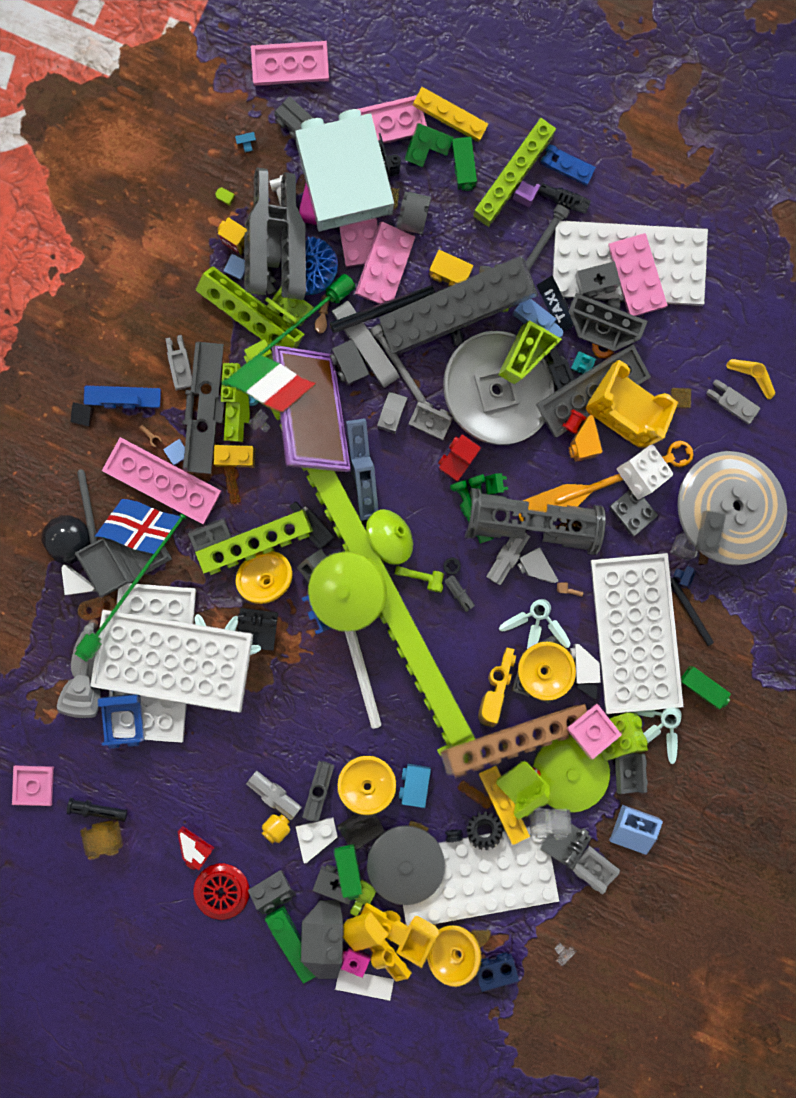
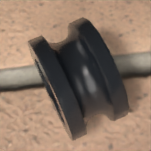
M454 557L446 559L443 564L444 571L450 575L458 573L461 567L459 560ZM450 561H454V564L457 565V569H454L453 572L446 567L447 563L450 564Z
M453 829L445 831V835H447L446 842L462 841L463 837L460 836L462 830Z

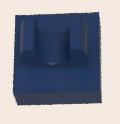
M687 566L685 572L676 568L673 576L681 580L680 585L682 587L690 589L696 575V570Z

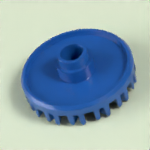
M307 237L308 240H305V295H314L322 292L332 283L337 273L338 260L333 248L324 240Z

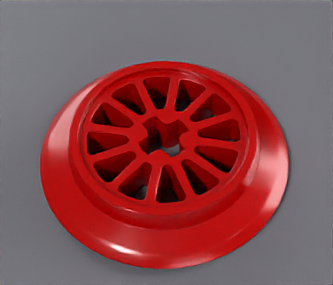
M224 863L214 864L204 869L197 877L194 884V899L198 908L206 916L217 920L230 919L238 915L245 908L249 899V884L244 874L238 868ZM222 876L227 877L224 884L222 883ZM214 877H219V884L216 882ZM231 879L234 883L227 886L228 880ZM211 880L214 886L208 884V881ZM233 886H236V888H237V890H229V889H230L231 887H233ZM205 887L213 891H205ZM220 887L224 888L223 891L226 892L222 897L216 892ZM229 894H237V898ZM205 895H213L209 899L205 897ZM215 898V903L212 906L209 901ZM228 899L234 901V903L231 905ZM223 900L228 906L227 908H223ZM217 901H220V908L215 907Z

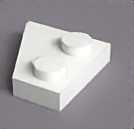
M334 817L296 826L304 863L311 860L338 837Z

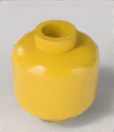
M273 814L262 825L263 832L261 834L272 844L274 842L280 843L290 832V827L288 826L290 821L282 814L280 816Z

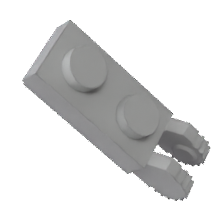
M182 335L177 336L180 350L176 351L173 350L171 338H166L167 355L176 391L191 388L192 371Z
M715 380L713 385L723 391V395L720 396L708 389L706 394L717 401L718 405L749 425L760 410V407L732 388L727 387L724 383Z

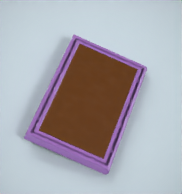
M274 345L272 347L273 361L282 364L301 378L316 383L314 387L283 413L280 412L287 466L341 472L351 471L336 367L330 360L329 355L331 354Z

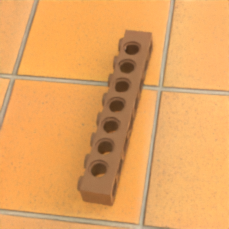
M585 704L574 705L442 750L440 752L447 774H454L455 777L465 775L466 770L472 769V771L484 768L483 764L490 763L492 765L499 763L503 757L507 756V759L518 756L520 751L524 750V753L536 750L535 746L541 745V747L553 744L552 740L558 739V741L568 739L570 733L566 729L567 719L571 725L587 712ZM550 725L553 726V732H552V733L550 732V729H549V728H550ZM534 730L536 731V734H537V736H536L535 739L533 738V731H534ZM517 736H518L519 739H520V742H519L518 745H517L516 742H515V739H516ZM499 742H501L503 745L501 751H499L498 749ZM482 748L485 749V756H484V757L481 756V749H482ZM464 754H467L468 761L466 764L463 761Z

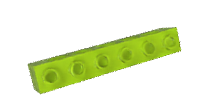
M542 118L539 119L479 203L473 217L488 227L492 224L554 137L556 131L554 126Z
M214 266L203 273L196 291L260 339H265L268 345L292 326L253 295L246 293L242 287ZM295 328L275 345L297 349L305 334Z
M304 509L195 553L203 573L209 572L212 575L220 572V567L227 565L230 568L238 565V560L245 558V561L256 558L255 554L262 551L263 554L274 551L273 546L278 544L284 547L291 544V539L296 537L299 540L309 537V532H312L313 529ZM288 524H292L295 527V532L292 535L286 531ZM270 531H274L277 534L275 542L271 541L268 537ZM253 538H256L259 541V547L257 549L251 546V540ZM235 545L241 547L242 552L240 555H236L233 552ZM217 552L223 554L224 560L222 562L216 560Z

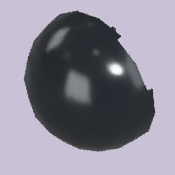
M60 515L51 519L44 527L41 535L42 544L55 561L61 564H72L79 561L75 552L90 545L86 524L79 518L71 515Z

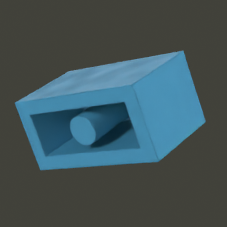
M407 764V768H403L402 780H405L404 787H400L399 799H402L403 805L425 808L430 767Z

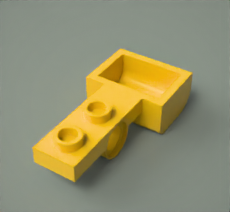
M506 648L501 667L493 668L488 675V680L490 684L495 686V691H488L481 701L478 719L485 726L494 727L498 722L505 686L509 685L512 674H509L510 666H514L516 655H513L514 649ZM500 672L503 676L502 681H496L493 673Z
M366 903L360 915L371 912L388 933L386 938L399 945L396 953L422 968L439 934L437 927L419 916H415L409 926L400 922L401 918L396 912L386 911L384 913Z
M371 912L346 920L343 924V938L353 951L357 952L369 948L373 953L371 955V963L375 969L385 968L396 982L409 978L411 975L410 970L398 957L395 950L387 943L385 938L388 936V933Z

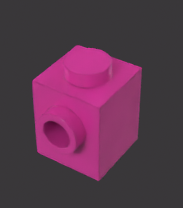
M349 946L347 952L343 951L341 969L363 978L370 961V955L362 951L355 952Z

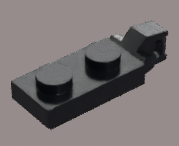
M556 348L551 349L548 353L550 361H547V365L556 390H559L575 379L567 359L564 356L560 357Z
M296 501L289 506L294 513L305 509L313 529L312 532H309V538L319 549H322L335 537L306 505L302 508Z

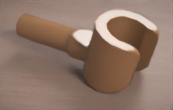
M143 425L139 427L148 436L152 446L157 447L153 444V439L156 437L162 442L161 437L154 436Z
M557 583V591L559 593L583 596V592L568 589V583Z

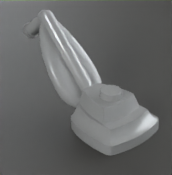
M95 619L90 620L88 625L84 627V631L76 642L71 659V672L74 679L69 680L64 686L57 703L59 713L75 718H92L97 715L99 710L100 688L90 686L95 656L92 660L89 659L88 662H85L74 654L77 650L75 648L85 634L90 635L94 633L93 630L98 627V621Z

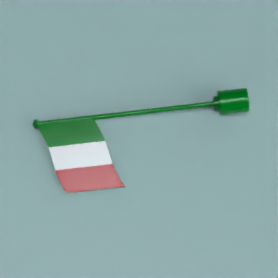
M343 274L326 288L327 298L228 379L222 380V385L224 387L229 385L245 392L266 407L283 413L314 387L316 383L301 378L282 364L262 355L329 300L339 303L355 290L353 280L348 275Z

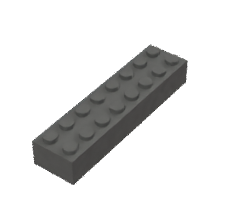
M519 256L381 316L379 319L392 354L400 355L537 297L538 293L525 259Z

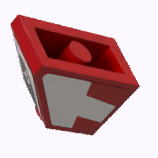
M182 826L178 831L182 858L186 861L185 864L189 868L200 870L214 847Z

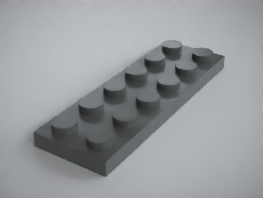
M634 344L623 348L536 404L553 437H558L567 431L562 425L569 419L572 409L583 414L586 418L591 415L586 410L588 401L612 364L620 360L628 365L630 373L627 377L637 385L651 377Z

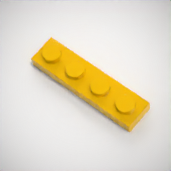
M421 87L412 106L477 142L480 141L488 125L483 120L424 87Z
M497 766L479 773L478 775L511 844L514 845L529 838L530 835L522 818L518 820L514 816V802L496 784L497 779L501 777Z

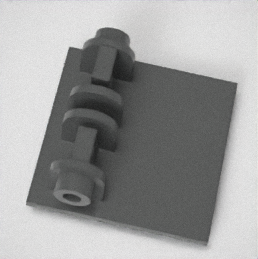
M631 490L627 491L609 506L610 512H613L618 517V521L621 520V525L624 524L628 534H631L633 537L658 516L644 497L637 500Z
M558 816L540 849L573 870L591 836L588 835L589 832L587 830H580Z

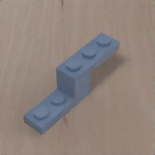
M364 418L346 421L351 474L356 483L360 521L368 520L374 512L378 511L375 470L369 454L367 423Z

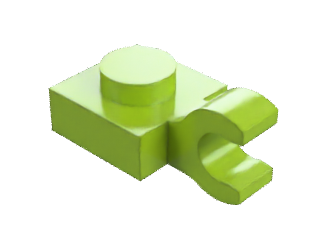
M362 879L363 894L355 899L356 901L350 910V913L354 916L359 914L363 904L371 903L377 892L371 884Z

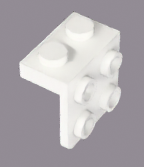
M649 445L635 457L616 468L637 500L652 493L673 476V472L654 445Z

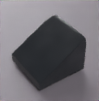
M73 402L70 422L89 427L94 408Z
M575 684V687L593 699H597L596 684Z

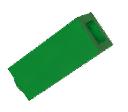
M472 138L452 139L457 189H462V191L472 190L477 184Z
M689 666L682 675L681 683L715 708H724L729 703L731 693L694 666Z
M352 844L336 847L334 853L343 898L348 897V900L359 898V895L363 894L355 846Z

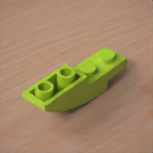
M223 363L222 380L228 379L241 368V365L239 363ZM222 385L221 402H226L224 441L243 442L244 423H249L250 418L249 396L247 393L229 385L227 387Z

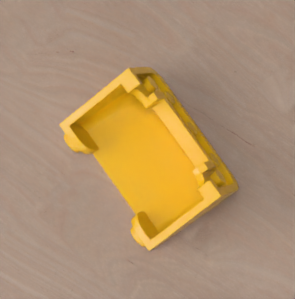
M618 360L612 364L588 401L586 410L633 445L646 448L664 439L678 402L666 393L655 397L627 377L630 373V368L626 363Z

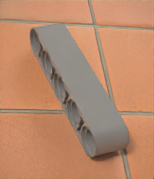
M346 301L334 309L332 313L336 320L352 315L356 311L349 301ZM364 323L344 329L349 339H353L360 355L383 388L400 378Z

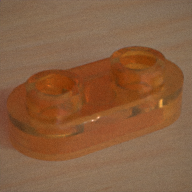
M107 595L102 598L98 597L84 601L78 607V614L84 620L96 619L102 616V610L113 611L117 602L112 596ZM107 601L110 603V608L108 609L104 606ZM88 607H91L92 609L91 614H87L86 609Z

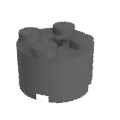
M405 191L396 228L423 235L431 197Z

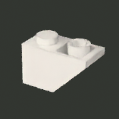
M573 644V648H570V654L576 668L575 683H600L599 662L579 644Z

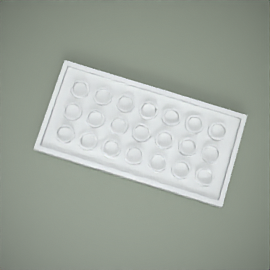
M560 221L555 229L553 277L563 297L574 299L576 293L580 294L575 278L577 271L613 262L608 248L609 243L646 233L667 304L703 306L708 229ZM596 278L594 282H598L600 285L602 280L598 281V279ZM620 285L616 288L615 292L605 294L604 291L590 298L607 301L611 298H620V301H624Z
M668 553L590 560L605 714L683 707Z
M131 583L118 589L117 604L131 586ZM136 584L117 612L193 624L196 589ZM109 690V697L132 695L130 693ZM140 695L144 740L184 742L187 703ZM133 711L113 712L111 714L113 737H134L136 732Z
M102 610L100 627L112 611ZM116 612L99 635L102 646L95 654L91 687L241 712L253 634Z
M545 824L526 827L530 837L514 845L511 844L506 832L502 831L500 843L498 845L495 844L493 849L489 847V850H485V848L479 850L478 846L475 848L473 843H470L469 837L463 838L462 841L439 842L445 860V872L442 882L435 893L428 899L417 904L403 905L406 925L409 926L415 916H419L431 924L558 902L559 897L551 856L540 849L547 837ZM489 833V834H483V835H479V836H481V837H488V836L491 835V833Z

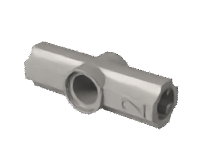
M525 533L524 539L510 537L507 544H504L498 553L496 561L486 577L494 583L501 585L509 570L518 561L520 553L530 536Z
M258 771L246 783V785L261 796V799L267 805L276 808L290 820L294 818L302 807L290 798L282 787L274 782L272 783Z

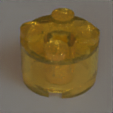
M113 820L92 824V829L87 830L85 827L80 830L84 852L89 860L96 859L99 855L106 853L107 856L119 853L118 849L124 845L119 821H116L115 824Z

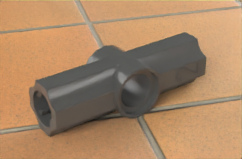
M318 761L303 818L319 822L335 765ZM317 786L322 787L324 794L317 796L314 794L313 789Z

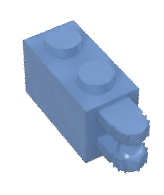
M532 299L520 303L514 310L513 316L523 324L530 320L559 338L562 337L563 330L555 323L556 318Z

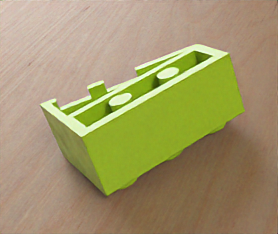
M529 320L521 326L498 375L516 384L562 339Z

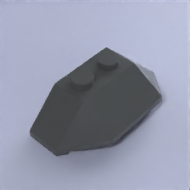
M578 293L575 294L569 309L578 338L613 352L640 340L648 322Z
M320 900L302 921L301 962L318 979H337L342 965L343 920L340 901Z

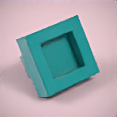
M579 351L571 370L582 375L592 369L596 359Z

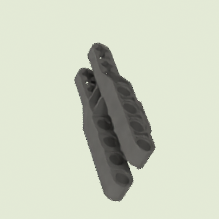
M257 167L254 172V207L245 221V228L247 229V232H245V292L266 295L267 277L269 276L267 267L278 268L281 260L282 297L303 300L306 293L305 224L296 207L295 174L283 173L281 178V206L269 205L268 170Z

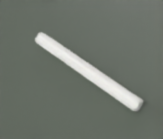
M345 631L372 729L381 727V721L356 631Z

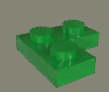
M417 123L404 160L423 167L429 149L447 156L453 137Z

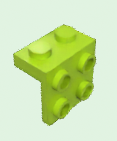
M282 286L272 300L268 297L265 299L268 302L267 307L278 315L282 312L284 314L282 318L291 325L297 323L314 308L305 300L283 298Z
M624 713L610 718L622 735L602 751L604 760H611L630 753L648 751L647 738L643 734L642 721L637 713Z
M521 762L497 779L496 784L515 803L514 816L518 820L524 816H529L536 808L546 805L549 801L550 786L527 762Z

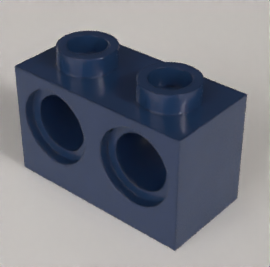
M501 953L494 959H481L477 977L482 992L519 981L512 954ZM508 964L511 967L507 972H503L500 970L502 965ZM484 970L492 971L489 977L482 976Z

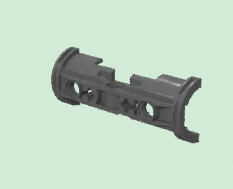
M471 488L472 507L470 521L464 538L474 539L475 535L492 538L505 536L524 539L525 530L544 532L542 542L562 544V547L587 550V554L597 555L600 551L606 521L603 506L593 505L592 509L570 505L564 507L547 504L546 512L533 511L528 509V501L482 494L480 489ZM499 510L505 513V519L502 522L497 521L495 518V514ZM509 511L512 512L511 516H518L521 513L524 521L518 524L517 520L511 519L510 523H508L510 518ZM558 518L560 523H567V531H565L566 527L559 526L556 529L553 521H557ZM574 521H579L581 524V529L578 532H574L571 528Z

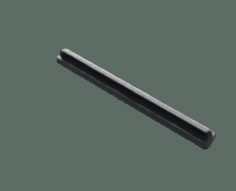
M429 285L330 323V329L333 333L400 309L434 294V287Z

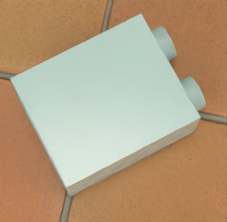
M358 109L348 110L338 116L339 121L324 124L321 118H313L304 121L301 124V130L295 131L296 145L318 232L393 213L394 201L371 113L361 115V111Z

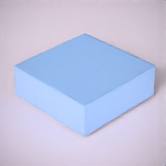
M231 254L224 273L242 280L245 274V260Z
M180 439L163 449L174 466L184 460L185 446Z

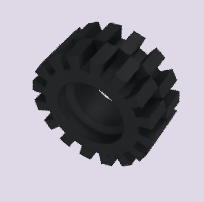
M481 812L477 813V816L473 815L472 820L469 819L467 826L470 843H473L475 848L478 846L479 850H482V848L489 850V847L495 848V844L498 845L502 838V825L499 822V818L497 816L494 817L492 813L488 815L487 812H484L482 815ZM489 825L492 828L491 835L488 837L479 836L477 833L478 827Z

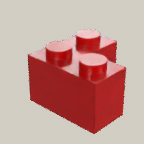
M461 435L460 438L457 436L454 438L449 447L451 449L448 456L444 454L438 462L441 465L438 470L456 483L481 449V447L464 435Z

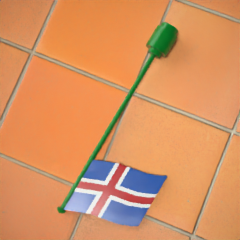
M122 499L95 537L110 539L131 549L153 555L97 633L85 634L75 648L77 649L74 653L85 662H88L89 659L92 660L102 646L99 635L183 519H186L184 514L177 516L160 512L142 503L128 499Z

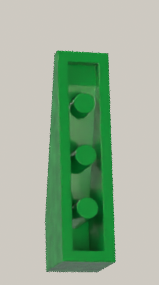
M283 905L267 914L265 921L302 983L304 984L315 978L316 976L301 962V936L285 906Z

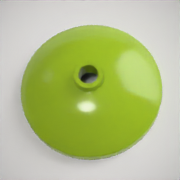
M382 509L374 512L368 518L366 525L367 538L373 551L389 564L398 565L407 561L413 551V538L406 522L399 515L389 510Z

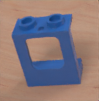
M132 694L98 699V707L101 706L104 732L102 746L108 745L110 749L118 748L120 744L127 743V746L131 747L138 746L139 742L144 741L140 695ZM119 711H133L135 736L120 739L114 738L111 714Z

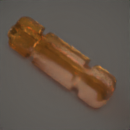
M233 467L224 468V475L227 477L225 480L228 494H230L229 500L231 504H238L241 500L240 495H238L237 480L234 477L235 470Z
M463 780L459 783L457 787L459 791L465 792L466 796L478 804L481 803V806L485 809L491 806L490 798L484 797L483 793L472 786L470 787Z

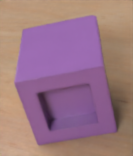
M522 181L514 193L513 200L530 208L540 185L536 184L534 187Z

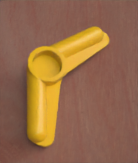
M735 359L728 361L726 365L728 369L752 375L766 398L771 399L774 397L775 390L764 364Z

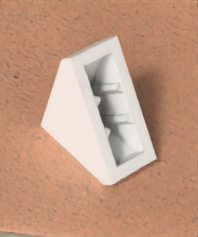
M69 565L62 566L65 595L96 591L90 581Z

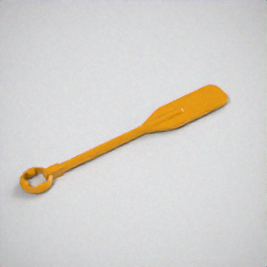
M676 441L669 446L667 455L662 458L666 463L670 462L676 467H685L693 459V449L684 441ZM684 445L687 447L685 451L689 455V459L676 463L671 450L672 448L677 449ZM617 474L591 485L564 484L523 501L529 502V510L546 512L547 504L578 507L592 492L620 482L623 478L620 474ZM519 513L518 516L520 521H524V518L521 517V513Z

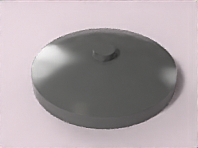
M402 825L385 831L375 840L369 851L367 871L372 886L383 898L395 904L412 905L428 899L438 889L445 872V860L439 843L430 833L419 827Z

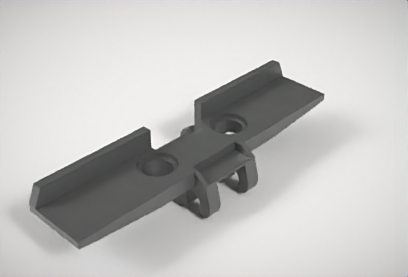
M198 341L195 343L191 390L185 391L187 400L185 420L182 421V425H187L183 470L185 472L211 474L216 425L217 423L225 425L223 410L226 402H221V396H219L224 344ZM204 384L211 385L212 390L209 394L201 392V387ZM194 396H199L197 420H192ZM202 423H207L208 429L205 432H199L197 427Z

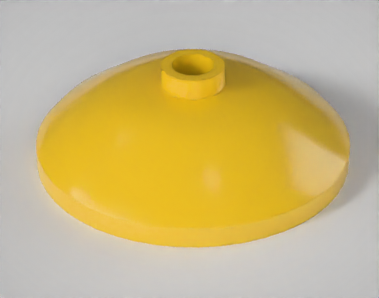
M274 551L266 554L258 552L255 554L256 558L244 561L239 567L236 575V586L241 596L247 601L256 604L272 602L282 596L290 586L292 580L291 565L282 554Z
M540 642L534 644L523 653L519 661L518 676L520 683L527 693L537 699L554 700L560 698L569 691L575 680L576 668L571 654L557 643ZM543 667L546 669L545 675L541 673Z
M361 756L351 760L342 769L338 779V792L342 802L351 811L362 815H372L384 810L391 803L396 791V780L392 769L383 760L373 756ZM367 783L370 784L371 789L365 790L364 785Z
M451 925L439 929V934L427 960L432 973L440 982L449 986H461L467 984L476 976L481 963V952L478 942L468 930L460 926Z

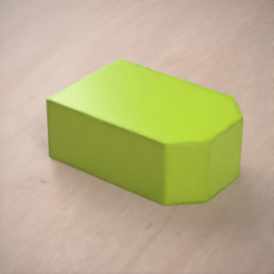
M219 188L215 193L218 200L229 206L235 197V194L224 188Z

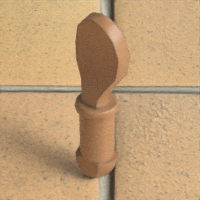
M324 294V295L322 296V298H321L322 301H323L325 298H327V297H326V294ZM329 301L320 308V316L314 324L315 331L319 334L325 332L327 327L325 315L328 314Z

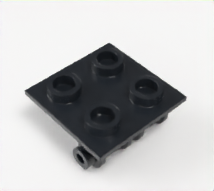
M379 133L378 142L389 181L390 177L400 173L401 158L396 154L386 155L382 136Z
M240 608L237 631L253 634L252 645H259L261 649L274 651L278 612Z

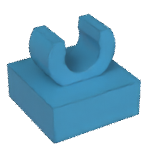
M254 132L235 136L237 144L243 143L245 152L253 150L251 141L256 140Z

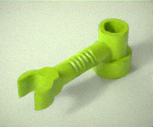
M396 566L395 575L428 581L427 590L442 593L444 573L433 571L431 575Z

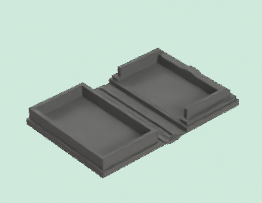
M102 538L75 552L100 598L135 580L153 555L131 549L106 538ZM165 546L144 574L172 560Z

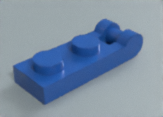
M551 144L547 146L546 154L540 160L543 166L585 186L588 185L596 168L559 150ZM553 156L558 158L557 162L551 160Z

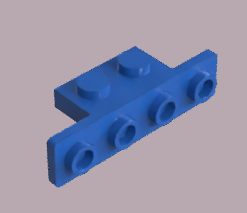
M85 386L84 404L104 406L107 409H116V406H123V409L130 410L135 409V407L160 408L161 389Z

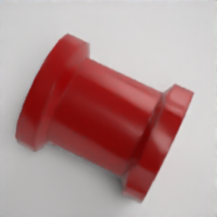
M572 409L569 419L566 423H563L562 427L577 435L579 426L587 418Z

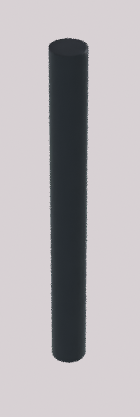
M675 577L670 578L672 589L706 645L713 644L714 641Z

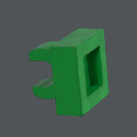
M502 473L485 476L487 494L494 495L508 490V487H503V480H506L507 477L502 476Z

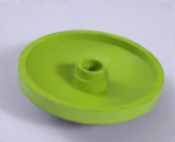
M340 552L328 556L314 569L308 588L309 600L315 614L323 623L336 630L355 631L371 624L381 613L386 600V584L380 569L369 558L355 552Z
M569 734L568 739L561 741L555 739L552 740L553 744L542 747L535 757L533 767L540 771V777L550 786L548 805L563 812H580L594 806L603 797L610 780V768L608 760H604L602 752L595 758L590 759L571 734Z

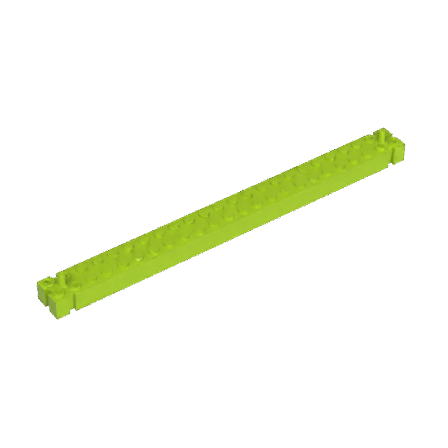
M265 339L244 350L247 354L244 356L246 363L268 346ZM270 349L262 355L273 360ZM271 409L277 421L280 420V412ZM302 467L303 471L307 470L309 473L306 477L312 488L316 487L318 490L315 494L320 504L326 505L327 509L324 511L329 521L334 520L336 524L334 530L338 538L343 537L345 551L366 556L377 565L384 577L386 600L379 616L383 624L388 623L390 627L388 633L392 641L397 640L399 644L397 650L401 658L406 657L408 661L406 667L410 675L415 674L417 681H415L416 687L420 693H425L426 698H424V702L429 710L433 709L435 713L433 719L437 727L442 726L444 730L442 736L447 745L437 749L439 755L442 756L440 752L442 750L475 740L380 557L377 556L370 546L367 533L337 475L332 470ZM464 754L463 761L465 764L468 761L467 754Z

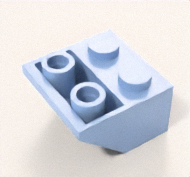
M622 805L610 842L647 855L657 840L663 821L658 817Z

